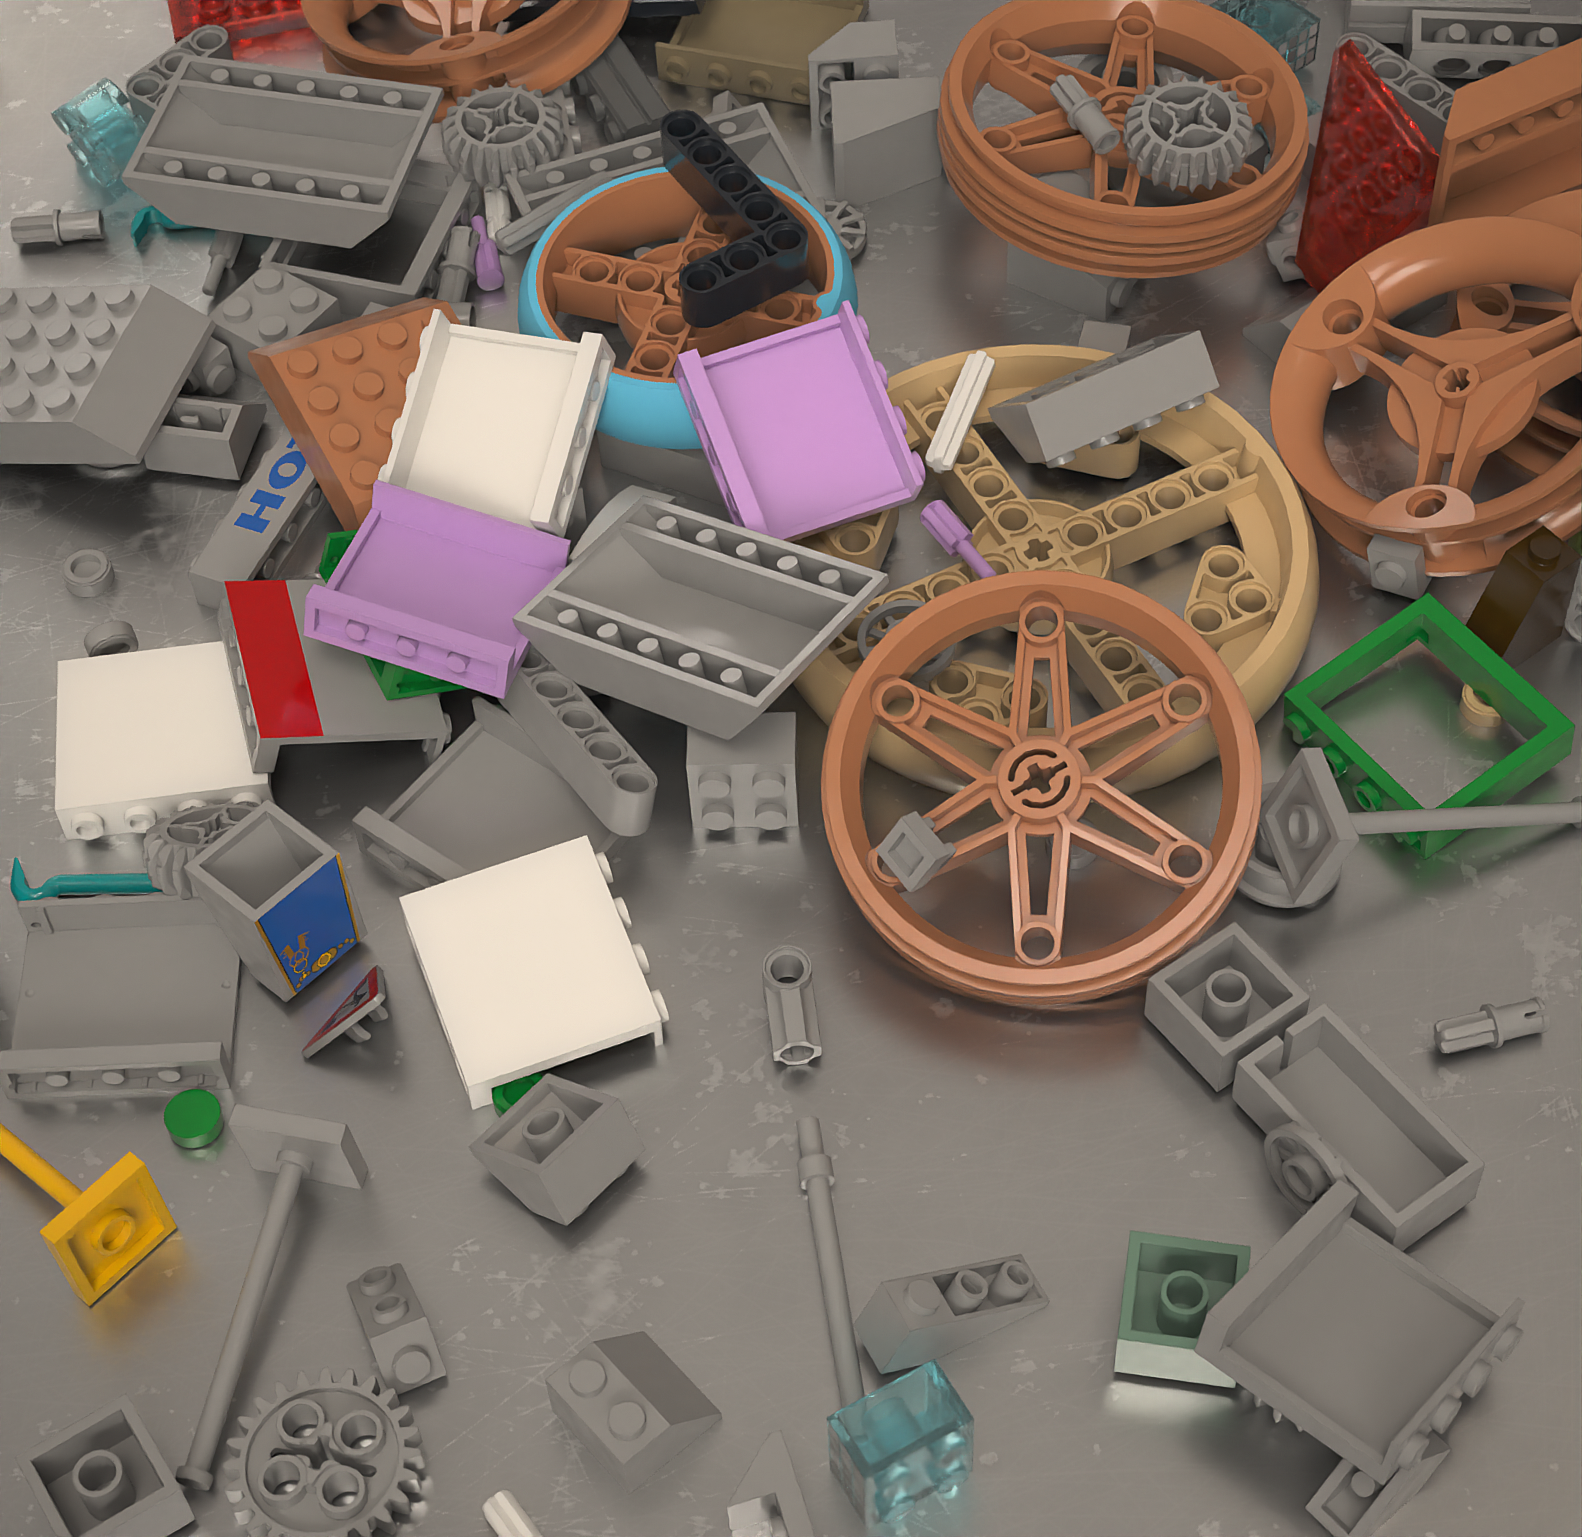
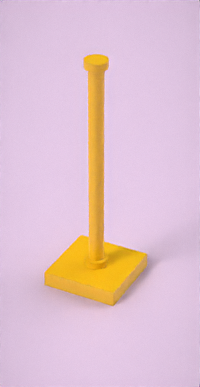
M0 1123V1153L65 1207L39 1233L75 1295L89 1307L177 1228L145 1163L130 1151L83 1192Z

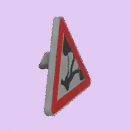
M378 965L368 972L302 1049L301 1053L306 1058L311 1057L342 1032H345L352 1040L358 1043L369 1040L371 1034L357 1023L366 1014L374 1022L388 1018L385 1008L380 1005L386 995L384 973Z

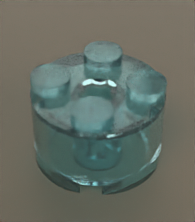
M102 78L98 82L93 83L51 112V116L59 129L65 135L69 134L72 142L67 144V147L74 159L82 167L91 163L90 168L93 174L104 187H108L121 178L147 128L141 115L137 114L134 117L125 105L130 100L108 78Z

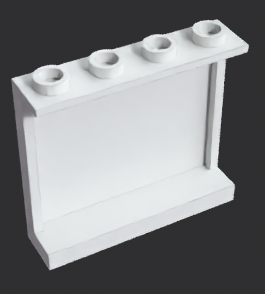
M434 309L429 326L423 329L420 336L419 345L421 353L415 372H411L407 379L405 406L401 417L397 418L393 425V445L387 464H384L379 471L378 480L564 538L609 383V377L615 362L616 355L603 334L583 331L580 343L451 324L441 310Z
M223 641L58 661L55 812L67 840H91L100 836L130 832L146 833V830L155 825L157 820L160 818H170V814L174 811L184 812L189 810L191 806H208L210 802L215 805L225 804L229 801L233 802V804L250 802L256 807L269 799L276 805L271 790V772H252Z
M587 835L399 897L408 934L472 1110L493 1103L491 1090L493 1087L649 1033L655 1047L663 1044L662 1023L669 1021L664 999L659 989L650 991L644 976L650 974V968L645 952L640 942L631 945L625 930L631 928V921L622 897L612 898L607 884L613 883L609 863L603 851L594 854Z

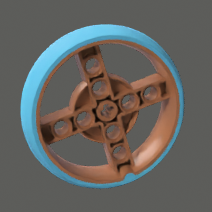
M665 167L643 170L614 179L591 190L570 204L540 236L529 256L520 283L518 296L519 333L570 341L556 325L555 318L558 312L619 324L624 338L634 351L625 370L613 367L595 429L619 440L642 446L680 450L703 449L673 374L678 354L697 349L700 358L721 352L836 315L841 303L847 300L850 301L855 316L857 315L858 295L851 261L840 238L822 214L789 188L756 174L807 229L810 267L807 279L813 284L818 294L812 296L786 291L716 326L697 328L685 322L682 316L679 273L687 264L733 243V241ZM686 237L684 242L657 247L641 255L636 260L614 256L645 243Z

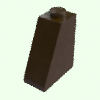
M1543 525L1506 550L1465 626L1513 669L1561 636L1582 556Z

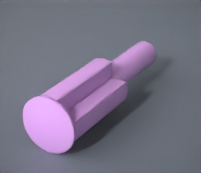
M474 216L471 219L472 230H476L480 234V242L478 243L474 258L477 283L481 289L493 291L504 284L505 277L502 273L496 243L488 239L484 218L482 216Z
M943 500L933 501L923 509L920 521L950 556L957 557L960 554L981 579L996 575L993 568L972 546L971 538L974 535Z

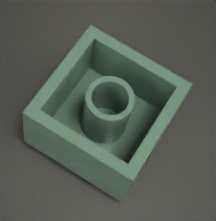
M1130 1230L1114 1371L1235 1388L1236 1381L1200 1357L1194 1350L1207 1313L1249 1271L1251 1246Z

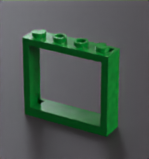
M1429 592L1284 693L1283 722L1293 731V740L1299 744L1305 743L1309 748L1321 747L1333 777H1340L1353 790L1359 804L1368 812L1425 808L1320 708L1416 640H1419L1528 740L1436 808L1502 805L1569 756L1572 750L1575 724ZM1467 829L1397 832L1392 834L1399 843L1405 840L1426 860Z

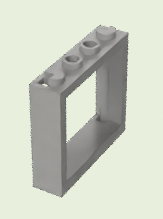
M419 159L415 160L399 199L441 207L401 286L298 267L311 243L274 238L268 250L260 255L261 262L258 267L260 269L268 262L336 297L341 314L361 317L370 302L393 307L422 297L436 299L442 275L439 273V265L446 259L451 229L455 226L472 227L471 219L478 215L483 205L481 187L476 179L465 181L462 173L453 172L451 165Z

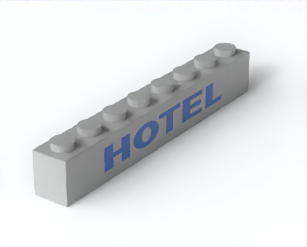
M370 302L361 316L390 307ZM285 424L283 432L274 446L263 454L260 466L249 483H245L240 488L236 502L226 517L221 518L217 522L213 536L203 551L196 554L191 561L188 571L189 579L192 583L197 603L218 610L224 581L277 580L328 502Z

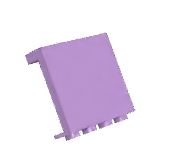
M849 300L841 303L836 315L700 358L698 350L693 349L677 355L673 374L732 524L792 542L916 500L924 484L923 481L926 479L923 462L916 451L911 452L904 437L907 434L904 415L897 405L893 407L886 392V389H888L886 371L880 360H873L867 346L870 342L868 327L862 315L855 316Z
M376 480L373 484L372 508L325 587L313 584L305 598L303 635L504 699L532 645L529 639L515 627L512 618L568 566L571 540Z

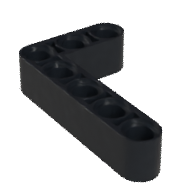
M687 109L674 110L664 115L660 121L663 165L733 241V243L687 264L680 271L681 309L685 322L697 328L716 326L806 281L809 276L810 267L808 231L805 226L700 115Z

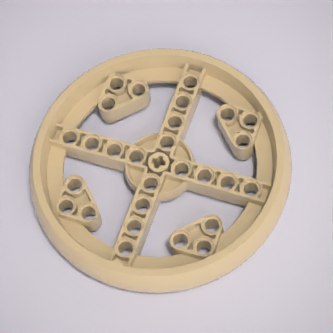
M1021 344L996 346L960 352L927 361L888 378V389H886L892 407L897 405L904 415L907 426V434L904 437L909 449H914L919 454L921 460L972 528L971 533L974 535L971 538L972 546L993 568L996 575L1019 571L1052 570L1092 575L1112 581L1114 570L1231 521L1239 539L1242 552L1230 545L1213 546L1204 552L1186 603L1183 620L1205 639L1229 669L1245 698L1254 725L1274 705L1291 681L1308 645L1317 615L1320 589L1318 548L1310 515L1295 480L1280 456L1266 439L1236 410L1211 392L1203 394L1205 399L1203 404L1182 412H1177L1175 407L1160 413L1163 420L1153 426L1134 431L1131 425L1117 431L1120 439L1109 445L1091 449L1090 445L1087 444L1075 449L1076 458L1056 467L1107 478H1126L1135 473L1138 468L1140 440L1170 455L1186 467L1176 473L1082 511L1059 501L1026 499L972 425L993 421L988 411L989 407L1115 353L1064 345ZM978 350L985 351L987 356L995 361L993 373L953 469L950 471L945 470L942 474L936 473L932 467L925 463L927 451L968 355L976 354ZM899 506L790 543L879 571L899 522ZM962 558L960 563L874 598L793 681V684L807 704L830 728L844 691L855 672L863 663L858 653L857 635L862 621L872 610L896 600H918L927 603L956 587L981 578ZM896 613L892 616L896 621L906 618L909 613ZM881 619L872 628L886 633L888 625L884 619ZM1040 620L1033 623L1028 631L1033 635H1050L1057 626L1051 621ZM1065 621L1067 661L1105 712L1166 686L1135 643L1100 628ZM1019 622L1001 625L1000 627L1018 633ZM869 636L866 638L867 647L875 646L880 642ZM952 660L950 667H946L941 673L934 676L932 681H929L930 693L1009 727L1014 673ZM1033 678L1028 736H1055L1054 728H1047L1048 691L1042 682ZM1190 697L1178 698L1170 706L1175 713L1180 715L1193 714L1200 707L1199 703ZM898 698L887 706L886 712L892 716H903L912 709L914 703L906 698ZM1151 717L1080 750V752L1086 759L1092 772L1158 729L1159 726L1154 718ZM931 718L925 727L927 731L989 772L996 758L1003 751L934 718ZM1206 723L1197 731L1192 732L1113 785V787L1129 796L1163 785L1194 771L1218 756V752L1209 724ZM878 725L872 739L868 758L911 781L947 794L955 795L969 785L894 733L889 732L882 725ZM1040 778L1031 781L1032 788H1038L1042 794L1050 791L1049 783L1044 784Z

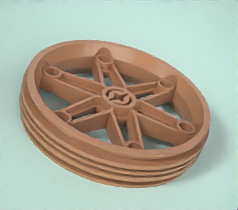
M1013 0L983 17L961 40L945 71L941 85L936 128L938 146L946 177L964 206L982 224L1010 244L1051 263L1082 272L1122 278H1160L1196 273L1224 264L1251 250L1276 227L1278 220L1293 201L1300 184L1309 145V124L1304 93L1288 63L1274 47L1245 24L1226 13L1195 0ZM1078 54L1109 55L1103 79L1054 60L1052 57ZM1154 62L1181 70L1199 79L1203 76L1205 83L1208 85L1221 81L1224 92L1236 91L1238 102L1247 103L1248 116L1252 118L1251 123L1253 127L1259 124L1269 141L1270 161L1262 174L1255 167L1244 163L1240 172L1232 173L1228 183L1216 180L1211 190L1202 184L1197 185L1193 193L1190 192L1187 186L1178 185L1175 188L1179 192L1203 201L1201 203L1172 207L1135 206L1142 176H1139L1138 169L1136 168L1137 165L1129 163L1127 150L1124 149L1122 140L1124 118L1128 108L1131 107L1135 99V95L1144 94L1148 84L1154 85ZM1122 66L1136 68V88L1117 86ZM1061 74L1065 76L1073 75L1089 97H1095L1100 101L1102 105L1101 112L1113 127L1120 132L1121 139L1113 150L1102 155L1096 154L1092 145L1081 131L1071 128L1067 122L1068 115L1050 93V86L1055 83L1057 76ZM989 82L994 89L1007 93L1037 115L1002 127H988L979 132L974 119L973 104L981 89ZM1108 166L1128 168L1122 192L1108 190ZM1090 168V199L1050 186L1029 174ZM1151 175L1143 176L1152 180ZM1167 182L1160 183L1162 185L1170 187L1169 183Z
M1033 570L985 577L939 595L910 613L893 627L871 650L851 678L830 724L823 753L821 800L826 835L840 874L851 897L866 920L886 943L904 959L929 976L964 992L982 998L1013 1004H1070L1100 998L1146 980L1180 958L1214 925L1233 898L1246 872L1254 849L1261 810V755L1254 722L1245 698L1233 675L1216 651L1194 628L1174 612L1150 597L1113 581L1069 571ZM1040 620L1051 621L1057 626L1053 633L1045 637L1034 636L1028 631L1033 623ZM1065 621L1100 628L1135 643L1160 660L1178 679L1160 689L1072 727ZM1019 622L1009 727L908 682L911 676L925 663L954 643L986 629ZM1035 661H1050L1055 736H1028ZM1181 697L1195 699L1200 705L1199 709L1190 715L1177 714L1170 706L1172 702ZM898 698H906L914 703L912 709L903 716H892L886 712L887 706ZM1151 717L1154 718L1159 726L1158 729L1092 772L1090 771L1089 765L1080 750ZM934 718L1003 750L996 758L991 771L989 772L927 731L925 727L930 719ZM1206 723L1209 724L1214 737L1222 773L1220 815L1209 850L1113 787V785L1192 732L1197 731ZM879 724L969 784L921 817H930L936 824L932 830L935 835L991 800L996 814L1002 821L953 843L952 845L957 850L956 853L931 879L1008 845L1015 957L984 951L962 943L943 933L917 914L902 899L899 893L908 890L897 876L892 877L882 873L884 860L876 852L879 845L874 849L870 845L863 809V784L867 756ZM1040 778L1044 784L1049 783L1050 791L1042 794L1038 788H1032L1031 781ZM1090 801L1096 802L1158 843L1159 846L1153 856L1079 822L1087 811ZM1026 836H1054L1047 915L1031 914ZM1072 844L1164 885L1174 892L1180 893L1179 897L1163 913L1132 935L1094 951L1062 957ZM1189 856L1197 860L1201 868L1196 875L1183 878L1175 875L1171 871L1170 865L1176 858ZM1034 937H1045L1052 941L1054 944L1053 951L1044 959H1031L1023 952L1026 943Z

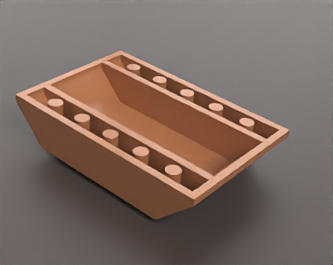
M1582 38L1556 49L1546 51L1539 56L1515 66L1507 67L1500 72L1476 82L1468 83L1455 90L1444 132L1427 227L1466 218L1508 216L1517 209L1534 201L1555 194L1582 189Z
M422 297L248 351L250 363L345 531L358 530L372 508L373 484L378 480L381 467L387 464L393 445V425L396 419L402 415L407 399V379L411 372H415L421 353L419 345L420 336L423 329L429 326L433 310H441L451 324L461 325L448 301Z

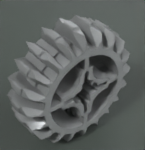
M1184 74L1179 82H1172L1164 77L1160 87L1148 84L1144 94L1135 95L1131 107L1128 108V112L1125 114L1122 140L1124 149L1127 150L1129 163L1137 165L1136 168L1138 169L1139 176L1151 175L1154 186L1167 182L1172 192L1178 185L1187 186L1190 192L1193 193L1197 185L1202 184L1211 190L1216 180L1228 183L1232 173L1240 172L1241 167L1244 165L1245 159H1247V155L1251 151L1252 118L1248 116L1247 103L1238 102L1236 91L1224 92L1221 81L1208 85L1205 83L1203 76L1197 82L1188 81Z
M508 81L503 87L494 88L489 83L487 90L479 91L472 89L470 97H457V105L447 108V116L442 120L441 128L443 152L446 154L447 161L452 166L453 172L462 173L465 181L476 179L480 187L493 182L499 189L503 183H506L505 174L510 173L511 178H518L520 170L526 169L529 173H533L536 171L537 165L548 164L559 159L564 143L563 120L552 98L543 97L541 89L529 91L526 84L512 88Z
M229 801L225 804L217 805L210 802L208 806H191L187 811H174L170 814V818H160L157 820L155 825L146 830V837L143 839L144 850L142 851L144 868H147L148 879L151 880L152 887L162 890L163 894L166 895L178 894L182 899L199 897L203 900L187 876L184 866L258 806L254 807L250 802L233 804V802Z

